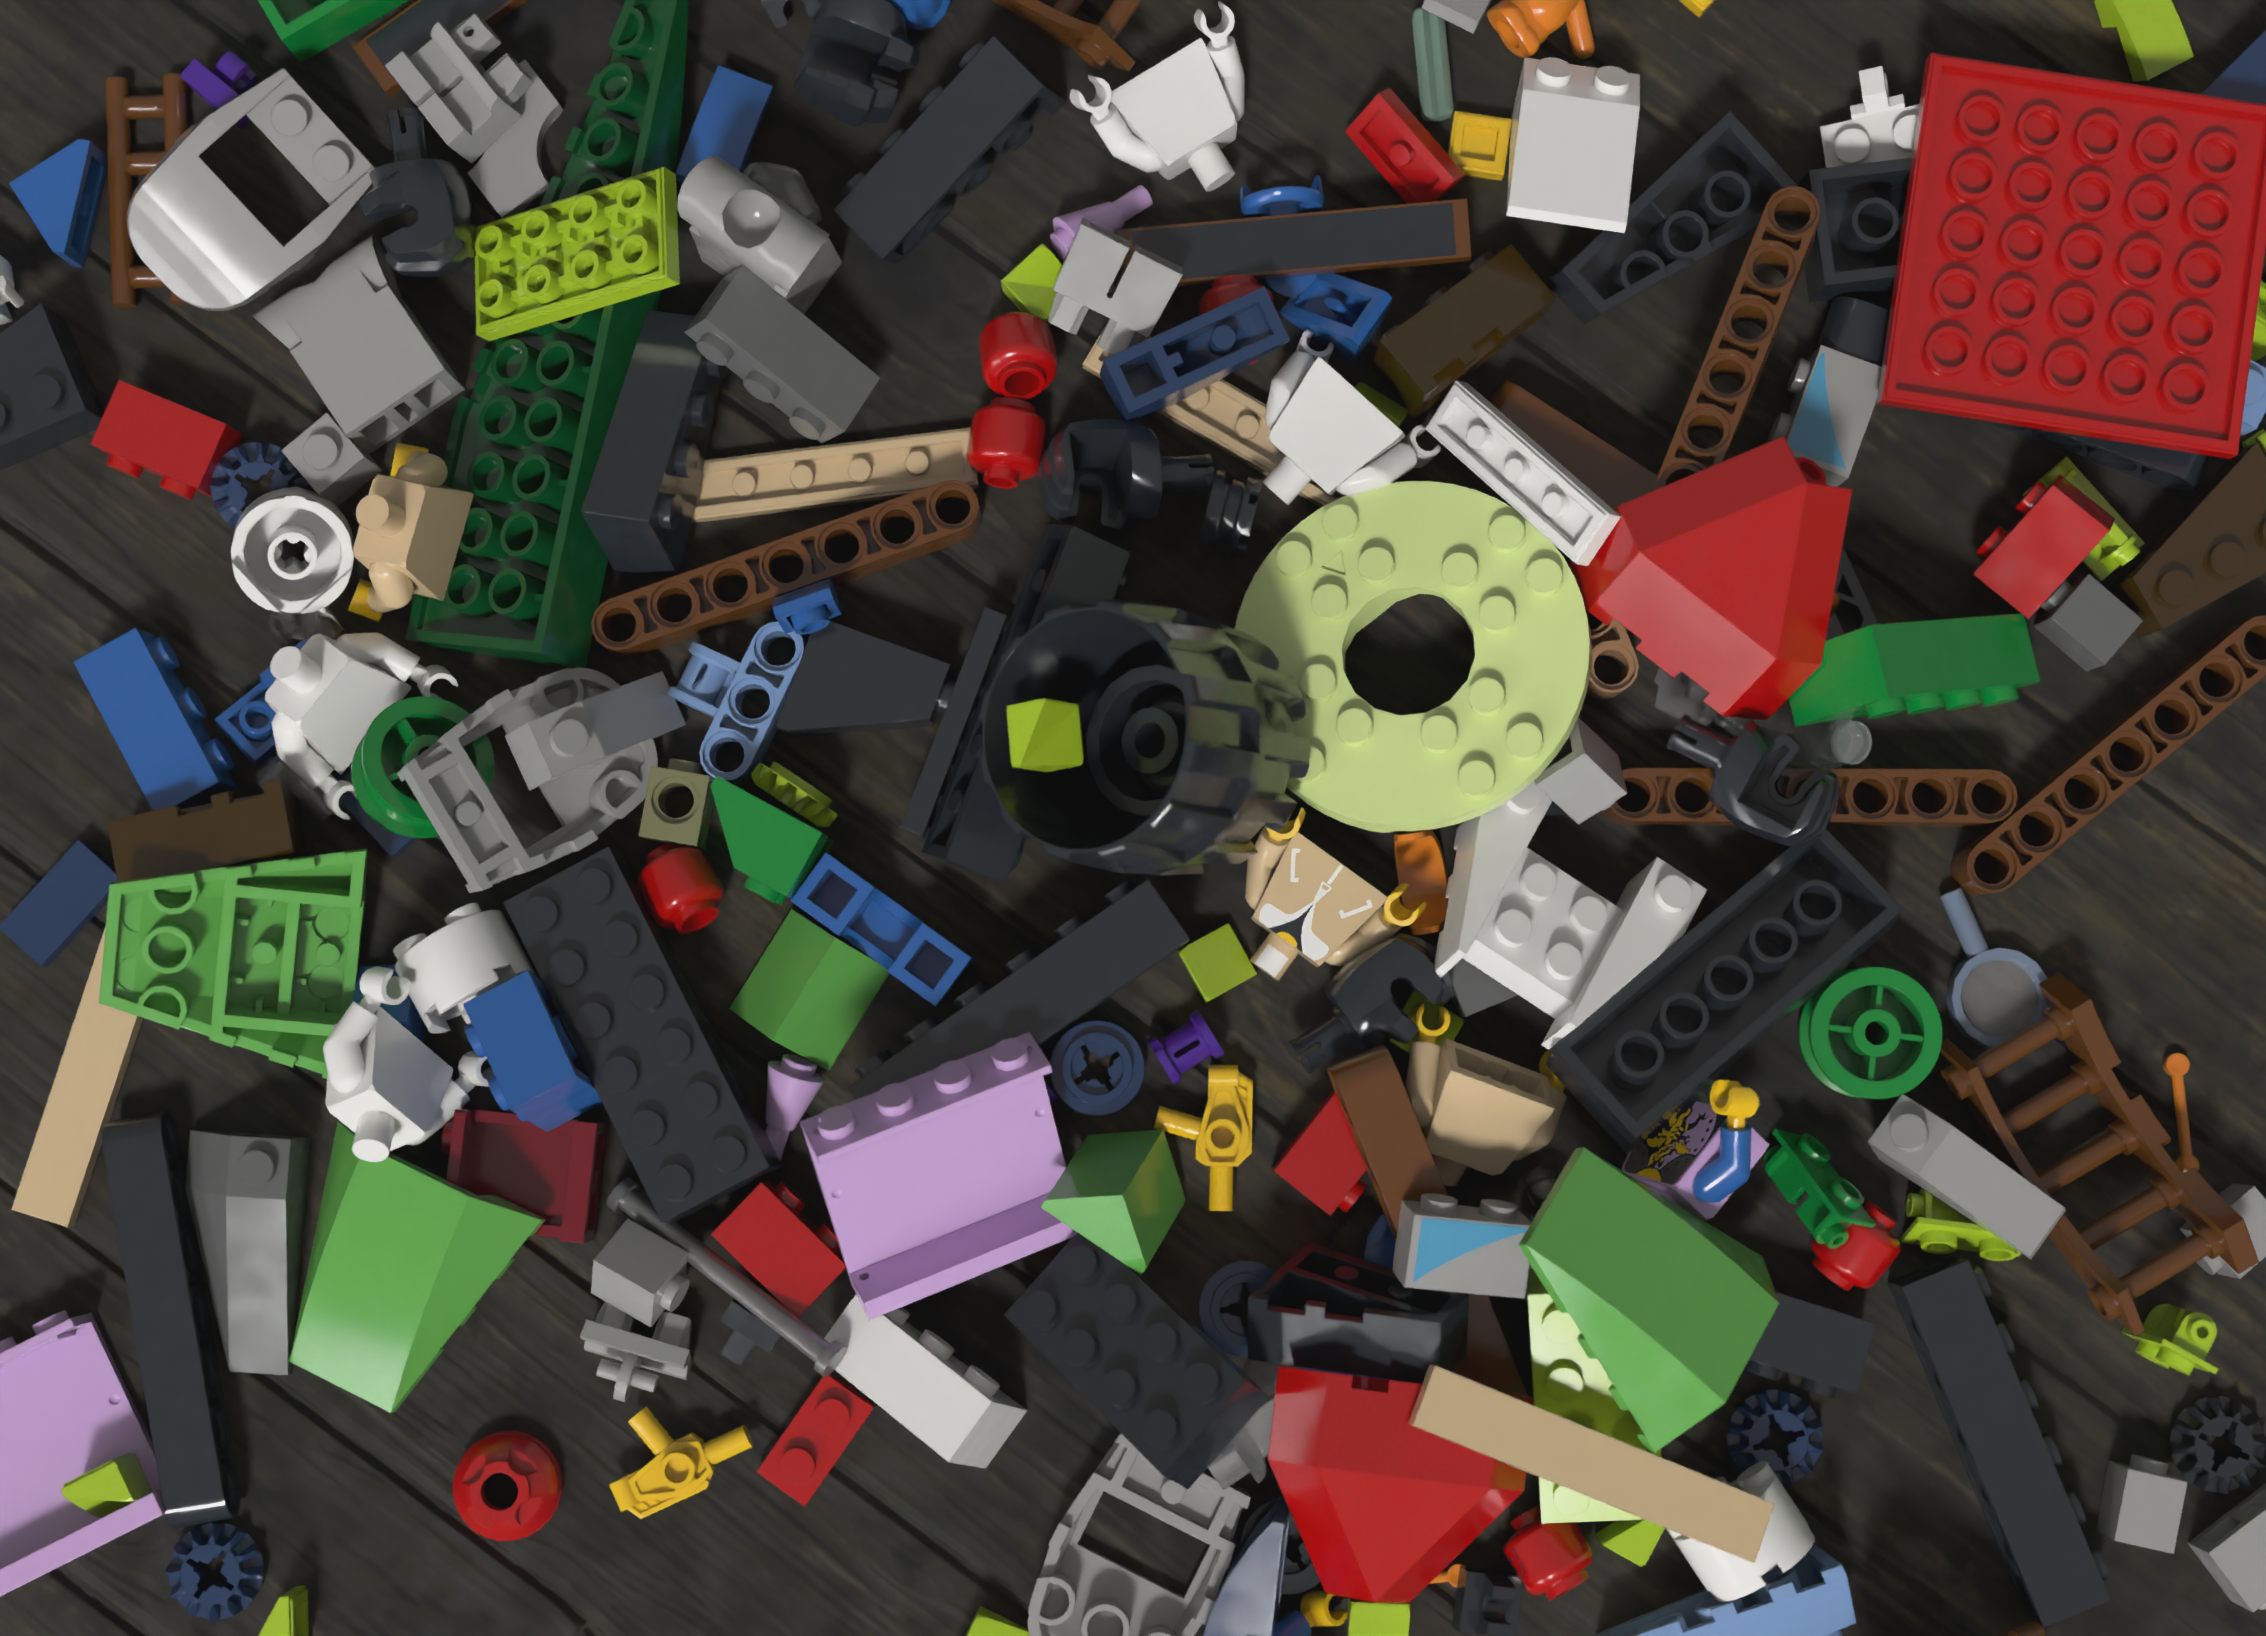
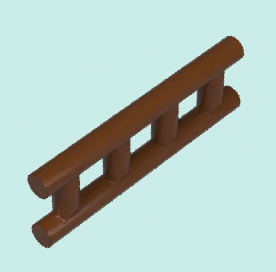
M169 73L163 75V94L129 96L128 79L123 77H108L105 79L112 306L115 308L131 309L137 307L136 289L167 287L147 265H135V249L127 229V210L133 196L132 176L147 175L174 145V141L188 129L186 82L180 77V74ZM164 118L165 150L131 152L130 119ZM170 290L171 304L180 306L190 305Z

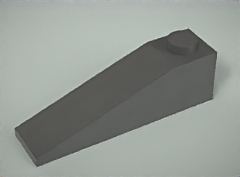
M190 1130L185 1191L229 1372L290 1375L292 1372V1363L289 1360L295 1335L311 1137Z

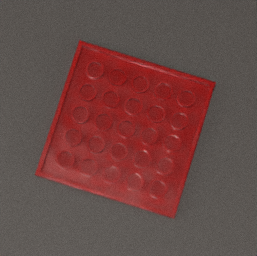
M1931 53L1925 62L1877 404L2227 459L2237 456L2266 247V104Z

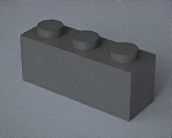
M744 265L721 279L684 332L697 342V349L705 358L717 365L728 367L744 380L743 385L751 395L763 402L775 405L790 417L789 422L797 432L821 443L846 431L880 380L878 375Z

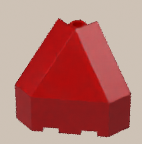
M1783 436L1617 506L1614 511L1621 518L1588 566L1579 565L1571 560L1568 566L1576 579L1587 611L1606 626L1615 619L1641 639L1636 649L1673 678L1682 671L1708 691L1703 699L1706 704L1722 716L1767 721L1821 666L1852 489L1826 485V477L1822 469L1814 460L1805 457H1795Z
M1278 1366L1268 1461L1323 1589L1327 1594L1374 1603H1410L1524 1491L1526 1471L1409 1425L1408 1422L1422 1387L1421 1383ZM1506 1394L1533 1405V1397Z

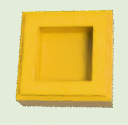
M1454 111L1447 154L1466 174L1465 176L1502 181L1512 119Z

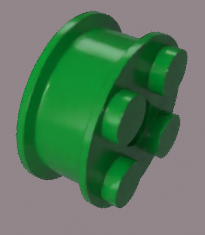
M412 697L393 703L376 716L358 744L351 764V780L355 795L362 808L376 823L401 836L411 838L439 836L406 780L401 781L397 773L412 759H416L445 733L471 714L456 704L443 699ZM487 734L463 748L485 785L489 788L494 773V754Z
M1883 967L1858 968L1840 972L1805 1002L1799 1018L1798 1040L1803 1059L1808 1068L1820 1082L1831 1090L1855 1098L1887 1099L1912 1090L1931 1072L1941 1050L1942 1023L1931 996L1917 981L1908 975ZM1870 1023L1876 1030L1875 1039L1871 1043L1865 1036L1866 1027Z

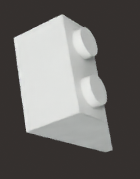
M1524 57L1511 117L1506 216L1625 233L1640 109V74L1628 73L1615 66L1593 68L1569 64L1562 59L1553 57L1541 60Z

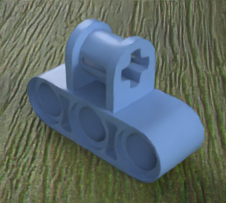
M778 621L768 623L759 628L753 636L741 663L692 641L688 649L692 656L678 685L670 686L666 694L714 718L701 744L699 752L700 762L704 770L713 778L718 776L733 785H742L751 780V773L758 762L762 763L778 730L776 728L778 719L807 644L805 638L802 635L796 634L795 631L785 634ZM783 637L794 640L796 651L790 662L781 666L769 664L767 650L774 640ZM753 690L767 691L770 697V705L767 712L756 719L745 718L741 708L744 697ZM726 743H740L744 749L743 763L732 772L720 771L716 763L719 749Z

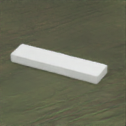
M1457 380L1454 382L1425 428L1576 564L1585 566L1590 564L1621 518L1617 512L1468 383Z

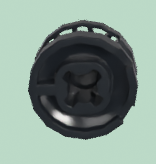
M1217 469L1198 549L1207 551L1209 541L1217 540V548L1228 550L1229 557L1244 560L1263 480L1248 477L1245 482L1233 479L1230 486V484L1224 483L1226 471Z

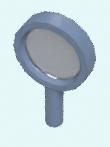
M1959 887L1939 896L1967 956L1966 959L1957 965L1948 980L1946 1004L1950 1019L1962 1035L1978 1045L1993 1047L2043 1017L2042 1010L2047 1008L2048 1005L2038 984L2048 978L2036 961L2020 951L2005 948L1989 949L1962 888Z

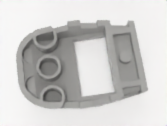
M280 68L270 77L227 102L194 126L192 125L174 141V145L159 163L151 169L133 193L127 210L128 234L135 251L142 261L183 301L192 306L210 311L232 310L253 301L294 271L298 272L314 258L316 252L340 227L352 212L351 210L371 186L372 181L369 172L375 167L295 82L284 68ZM244 115L250 118L330 205L284 247L199 157L200 154Z
M566 668L542 676L535 682L512 691L507 689L489 699L483 706L459 722L397 773L401 781L406 780L468 882L465 887L469 893L485 890L492 887L495 883L529 872L569 853L583 849L598 840L597 836L617 819L624 818L645 799L651 766L658 767L657 751L653 739L539 786L562 827L524 849L463 748L501 725L506 734L529 721L620 687L618 683L607 675L588 668Z
M1120 1434L1070 1505L1048 1544L1050 1547L1041 1574L1037 1578L1028 1608L1029 1617L1027 1624L1029 1636H1194L1201 1625L1206 1626L1223 1576L1229 1567L1236 1544L1233 1538L1243 1507L1248 1509L1251 1499L1247 1490L1241 1487L1238 1488L1206 1471L1200 1475L1189 1489H1186L1163 1476ZM1103 1491L1209 1544L1184 1597L1078 1543Z

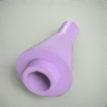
M1139 185L1113 202L1108 201L1055 217L1053 219L1055 232L1050 235L1055 251L1064 261L1082 218L1117 234V230L1124 226V222L1152 205L1150 194L1145 187Z
M784 1054L782 1061L768 1062L765 1117L767 1127L765 1132L780 1161L790 1131L794 1130L825 1081L823 1076L815 1072L817 1068L816 1063L792 1054Z

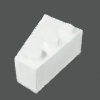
M855 1295L825 1336V1339L830 1343L837 1340L847 1348L843 1360L835 1370L946 1461L987 1468L1025 1415L1027 1409L999 1390L1000 1385L985 1372L973 1365L968 1367L952 1355L955 1351L954 1348L941 1337L928 1329L921 1333L906 1322L910 1314L903 1307L868 1320L857 1295Z

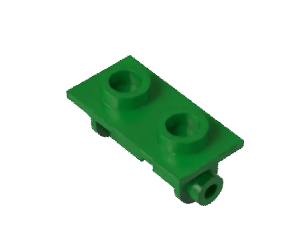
M1775 1129L1772 1132L1781 1145L1772 1147L1764 1155V1160L1767 1163L1765 1172L1789 1203L1796 1204L1806 1192L1808 1193L1809 1197L1795 1212L1817 1243L1826 1244L1828 1248L1835 1249L1848 1240L1849 1234L1846 1230L1851 1224L1869 1228L1875 1225L1861 1205L1864 1202L1862 1194L1852 1183L1840 1177L1828 1162L1831 1159V1154L1822 1142L1808 1133L1799 1135Z

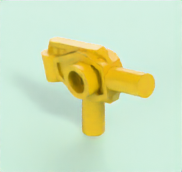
M1208 1065V1100L1202 1118L1160 1106L1154 1124V1129H1163L1164 1132L1167 1131L1168 1133L1196 1141L1195 1159L1205 1166H1210V1211H1233V1167H1238L1252 1153L1253 1080L1240 1073L1238 1065Z
M646 1406L631 1418L628 1423L656 1457L643 1468L609 1483V1486L620 1511L628 1510L642 1519L707 1489L713 1472L716 1469L715 1464L752 1448L753 1441L745 1425L706 1443L703 1438L698 1437L694 1433L674 1441Z

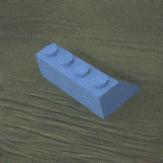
M1813 1544L1806 1555L1785 1573L1781 1571L1777 1564L1770 1571L1761 1575L1766 1585L1746 1596L1732 1601L1719 1602L1716 1601L1710 1591L1704 1589L1595 1635L1843 1636L1842 1629L1855 1624L1856 1619L1847 1575L1842 1564Z

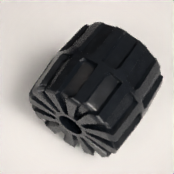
M1103 599L1097 606L1067 603L1044 614L1043 621L1024 636H1016L1001 655L1002 663L990 690L984 692L979 719L982 721L983 753L979 756L984 782L991 785L1002 807L1001 817L1018 836L1034 839L1043 844L1048 855L1118 873L1144 875L1204 874L1203 864H1240L1258 853L1250 839L1263 826L1278 832L1286 825L1298 804L1284 794L1288 779L1304 778L1309 769L1311 738L1295 735L1292 722L1305 717V701L1294 677L1276 671L1279 667V661L1273 651L1249 634L1208 618L1172 607ZM1038 699H1052L1079 704L1084 756L1083 764L1050 772L1012 767L1007 706Z

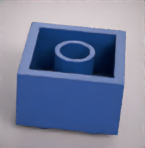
M529 970L463 1004L471 1021L470 1024L464 1027L466 1036L476 1054L480 1058L487 1057L494 1076L488 1078V1085L496 1102L504 1111L510 1109L516 1113L522 1122L528 1120L548 1132L602 1104L542 980Z

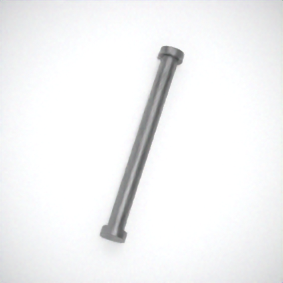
M626 1178L614 1188L608 1197L607 1207L616 1214L624 1211L644 1228L688 1252V1263L815 1362L814 1370L823 1377H827L837 1368L847 1351L844 1345L837 1340L831 1343L677 1222L662 1223L653 1204L639 1193L640 1186L632 1179Z

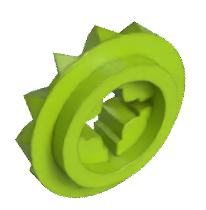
M758 762L751 773L755 785L816 826L829 827L837 817V814L828 808L832 803L829 797L780 764L773 762L768 768Z

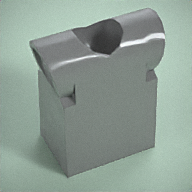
M710 156L700 161L689 172L681 186L677 205L680 217L691 224L689 230L701 260L724 277L744 265L802 314H805L842 263L828 238L830 234L718 156Z
M371 235L334 260L315 282L291 289L252 315L290 349L291 354L345 435L368 454H371L465 390L408 305L401 298L393 269L387 264L386 253L374 235Z

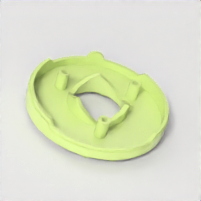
M1434 481L1390 483L1388 486L1354 496L1346 495L1305 518L1281 539L1255 573L1245 593L1235 625L1236 630L1253 636L1273 651L1279 661V667L1276 671L1294 677L1305 701V717L1292 722L1295 735L1311 738L1309 769L1304 778H1289L1287 787L1304 802L1329 817L1351 826L1381 833L1429 830L1459 824L1497 808L1523 791L1547 768L1567 741L1579 717L1592 670L1591 631L1583 597L1571 569L1556 546L1513 507L1499 499L1471 488ZM1417 594H1430L1441 597L1466 620L1474 636L1475 658L1467 681L1449 701L1426 713L1396 715L1375 709L1355 693L1346 676L1345 652L1355 634L1397 601Z

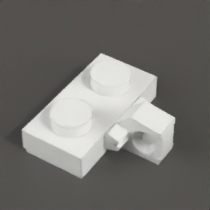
M1883 66L1859 71L1864 103L1850 106L1852 120L1820 127L1826 168L1912 158L1919 104L1906 107L1903 94L1890 97L1887 75L1883 71Z

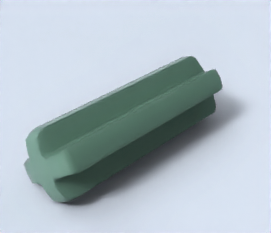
M1420 7L1414 10L1412 24L1421 116L1425 121H1442L1451 118L1454 110L1446 25L1444 19Z

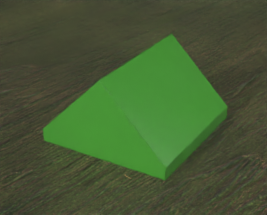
M791 909L729 1009L771 1040L830 1071L890 973L868 955Z
M1164 1130L1087 1135L1041 1205L1042 1209L1140 1275L1147 1268L1186 1201Z

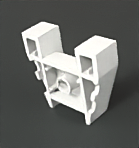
M1534 780L1523 791L1504 804L1481 816L1460 823L1457 828L1453 848L1457 850L1454 870L1448 879L1445 897L1449 899L1444 929L1439 933L1434 965L1435 972L1442 978L1463 958L1553 1017L1555 1020L1541 1044L1549 1050L1684 935L1707 889L1657 857L1628 882L1616 905L1609 902L1527 848L1552 803V800L1536 786Z

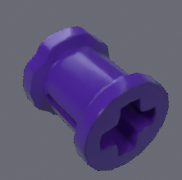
M1198 1009L1190 1013V1021L1162 1038L1154 1035L1147 1039L1174 1085L1182 1081L1181 1074L1206 1058L1213 1056L1218 1059L1224 1055L1223 1050ZM1189 1045V1046L1186 1047L1185 1049H1183V1050H1181L1180 1052H1178V1053L1175 1054V1052H1177V1051H1179L1180 1049L1184 1048L1185 1046Z

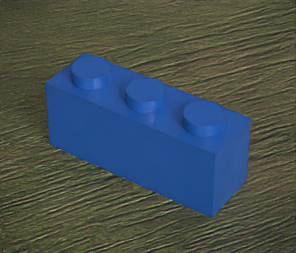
M134 628L73 662L153 811L173 805H180L181 809L204 805L211 801L210 796L228 792L236 787L228 772L234 768L233 760L218 738L211 740L201 721L207 717L206 710L199 697L190 687L183 688L174 671L175 668L180 666L179 660L164 637L159 636L156 638L153 634Z

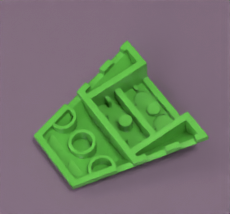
M367 849L111 882L109 884L99 1003L178 1030L182 1027L209 1036L211 1041L232 1048L236 1045L269 1056L268 1060L292 1068L296 1065L323 1074L322 1078L327 1079L328 1072L323 1054V1045L331 1034L332 1026L338 1024L351 1005L357 982L366 898Z
M338 1120L289 1362L393 1413L396 1412L443 1352L444 1344L458 1326L464 1325L476 1310L477 1302L496 1279H500L515 1260L513 1256L527 1238L533 1236L546 1219L495 1194L477 1196L389 1153L386 1159L379 1162L361 1160L352 1151L355 1133Z
M1584 1147L1575 1149L1518 1244L1560 1313H1569L1580 1330L1577 1340L1588 1358L1598 1359L1613 1384L1608 1390L1620 1409L1630 1410L1641 1428L1636 1435L1647 1452H1657L1726 1403L1779 1305L1764 1258Z

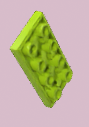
M665 167L475 227L476 335L487 341L496 340L680 284L676 174Z

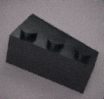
M1308 1242L1248 1297V1360L1423 1383L1429 1365L1452 1372L1466 1357L1469 1294L1407 1288L1402 1285L1391 1268Z

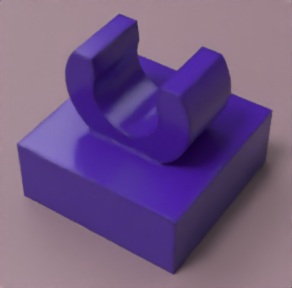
M228 51L218 61L213 73L194 58L180 74V77L216 110L241 93L249 90L258 79V76L249 69V66L231 51ZM244 115L235 125L242 129L250 118Z

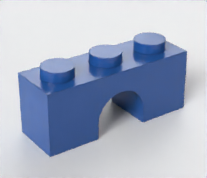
M828 853L823 855L790 900L835 934L887 969L890 974L936 1007L942 1006L975 960Z

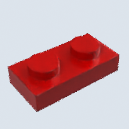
M1390 88L1378 93L1345 131L1407 204L1441 201L1466 175Z
M832 1373L827 1377H822L756 1472L805 1507L876 1405Z

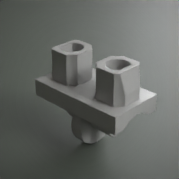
M605 1301L597 1314L595 1322L586 1319L580 1338L585 1340V1351L622 1361V1364L601 1359L596 1376L616 1381L613 1399L627 1402L633 1387L653 1393L656 1389L659 1375L639 1370L640 1367L687 1380L692 1365L689 1350L692 1330L691 1319L674 1313L663 1312L658 1319L651 1339L632 1333L636 1319Z

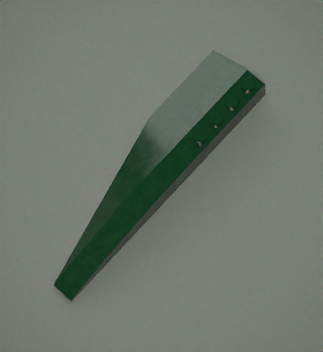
M689 0L625 1L608 42V45L614 50L608 66L600 74L595 73L587 92V95L593 98V102L581 129L573 126L564 147L571 155L561 178L552 176L540 206L661 167H665L676 174L684 91ZM661 290L493 340L490 349L481 347L472 369L479 373L469 399L460 397L453 414L443 460L447 466L448 474L447 479L441 485L474 494L444 600L415 594L405 640L536 665L573 669L577 667L586 668L593 635L591 621L595 610L599 606L608 559L583 517L581 510L647 310H658Z

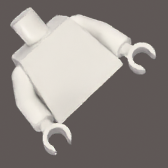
M1218 1V6L1222 12V19L1216 27H1207L1206 18L1201 9H1198L1194 15V22L1197 28L1211 40L1207 47L1202 38H1199L1113 91L1104 79L1088 75L1089 80L1096 88L1095 98L1089 103H1086L1080 91L1072 89L1070 92L1071 103L1076 108L1092 113L1090 122L1115 158L1146 173L1158 171L1167 180L1173 179L1189 168H1192L1206 192L1220 187L1235 174L1221 149L1236 139L1237 122L1245 113V74L1235 39L1232 36H1228L1234 27V14L1221 1Z
M1309 329L1304 331L1295 353L1289 357L1271 380L1265 413L1266 424L1271 430L1267 439L1286 456L1264 479L1263 483L1281 500L1289 505L1311 480L1315 481L1330 496L1337 491L1342 495L1354 496L1382 488L1395 482L1413 468H1421L1427 465L1440 452L1441 447L1439 445L1431 451H1425L1418 446L1416 438L1426 430L1423 425L1416 426L1405 437L1403 431L1327 364L1334 349V344L1330 342L1324 351H1314L1308 346L1314 331Z
M318 633L311 636L300 650L294 646H286L280 649L274 655L270 664L271 673L277 679L266 691L265 701L276 713L271 724L277 754L312 790L318 786L324 792L323 801L327 810L347 820L351 818L341 811L338 802L340 796L347 791H351L352 795L356 797L353 785L348 781H338L331 773L335 770L342 774L352 762L358 744L376 716L385 708L406 696L412 688L406 683V680L409 678L416 682L419 691L424 697L442 699L435 693L430 692L431 684L437 679H446L458 687L456 679L445 667L430 665L425 668L418 663L420 657L379 633L343 634L337 640Z
M373 967L367 969L362 974L360 990L364 996L359 1004L355 1001L352 1002L338 1024L332 1026L331 1034L323 1045V1054L328 1072L325 1104L333 1116L355 1133L352 1151L355 1156L368 1162L383 1161L388 1157L390 1151L406 1144L418 1145L425 1141L454 1116L455 1109H461L470 1100L467 1093L475 1086L489 1087L488 1078L494 1076L491 1066L481 1074V1065L487 1057L480 1058L475 1051H470L460 1059L458 1065L459 1077L453 1081L451 1079L453 1068L380 1007L381 1003L389 1005L402 1003L410 991V981L407 978L391 977L393 969L384 967Z

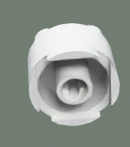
M289 487L268 492L254 500L244 510L237 522L231 543V562L234 576L244 593L252 601L267 610L279 613L300 614L318 611L332 603L343 592L349 582L354 564L353 535L347 519L339 508L331 501L318 495V493L300 487ZM287 539L292 544L300 540L306 544L304 547V557L306 560L300 562L295 557L288 558L286 561L281 559L282 541Z
M477 903L464 905L451 912L445 918L447 926L429 936L421 933L409 937L393 949L398 960L395 970L399 977L407 978L410 981L409 996L430 1033L450 1031L451 1029L446 1020L462 1015L466 1024L471 1023L463 1005L467 1001L527 970L537 976L501 911L488 910L482 912Z
M1762 1461L1749 1467L1739 1475L1737 1480L1728 1484L1724 1477L1715 1478L1717 1481L1775 1504L1755 1563L1745 1561L1667 1529L1706 1590L1710 1591L1716 1601H1732L1760 1589L1766 1585L1761 1575L1770 1571L1777 1564L1781 1571L1785 1573L1806 1555L1815 1542V1536L1809 1529L1808 1523L1767 1461Z

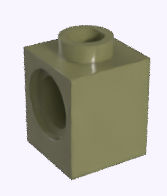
M669 759L668 769L651 766L638 836L652 841L706 849L714 805V797L710 785L714 778L703 775L704 768L700 763ZM678 787H688L694 798L692 809L681 818H672L666 810V799L669 793Z

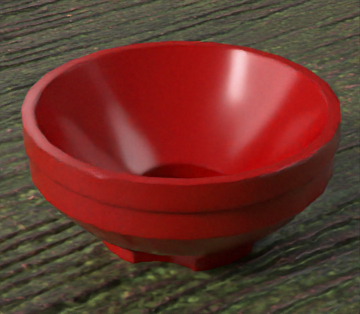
M502 1430L489 1434L475 1442L464 1453L456 1468L453 1479V1498L456 1509L463 1521L476 1533L497 1541L518 1540L540 1530L555 1514L563 1493V1474L560 1463L553 1451L539 1438L518 1430ZM504 1473L516 1482L518 1495L512 1506L498 1508L491 1505L486 1499L484 1486L492 1474Z

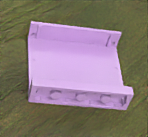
M1030 1032L1015 1038L1002 1040L995 1046L959 1060L945 1062L936 1069L900 1083L887 1085L875 1093L842 1106L831 1107L819 1115L800 1122L851 1285L868 1320L1076 1235L1077 1232L1041 1208V1205L1066 1169V1164L1043 1075L1051 1073L1052 1068Z
M66 1310L34 1324L32 1328L36 1336L16 1345L13 1337L0 1341V1596L165 1514L153 1442L92 1313L69 1318ZM130 1452L131 1455L136 1454L153 1490V1493L105 1517L98 1518L64 1498L60 1489L64 1487L63 1484Z

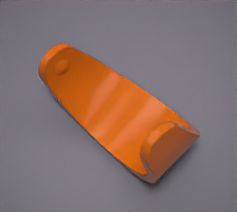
M1431 829L1395 834L1394 854L1398 884L1407 883L1410 885L1401 894L1402 905L1406 909L1415 910L1423 901L1426 902V908L1412 924L1408 925L1409 931L1412 935L1438 932L1444 928L1449 900L1445 898L1448 875L1439 840Z

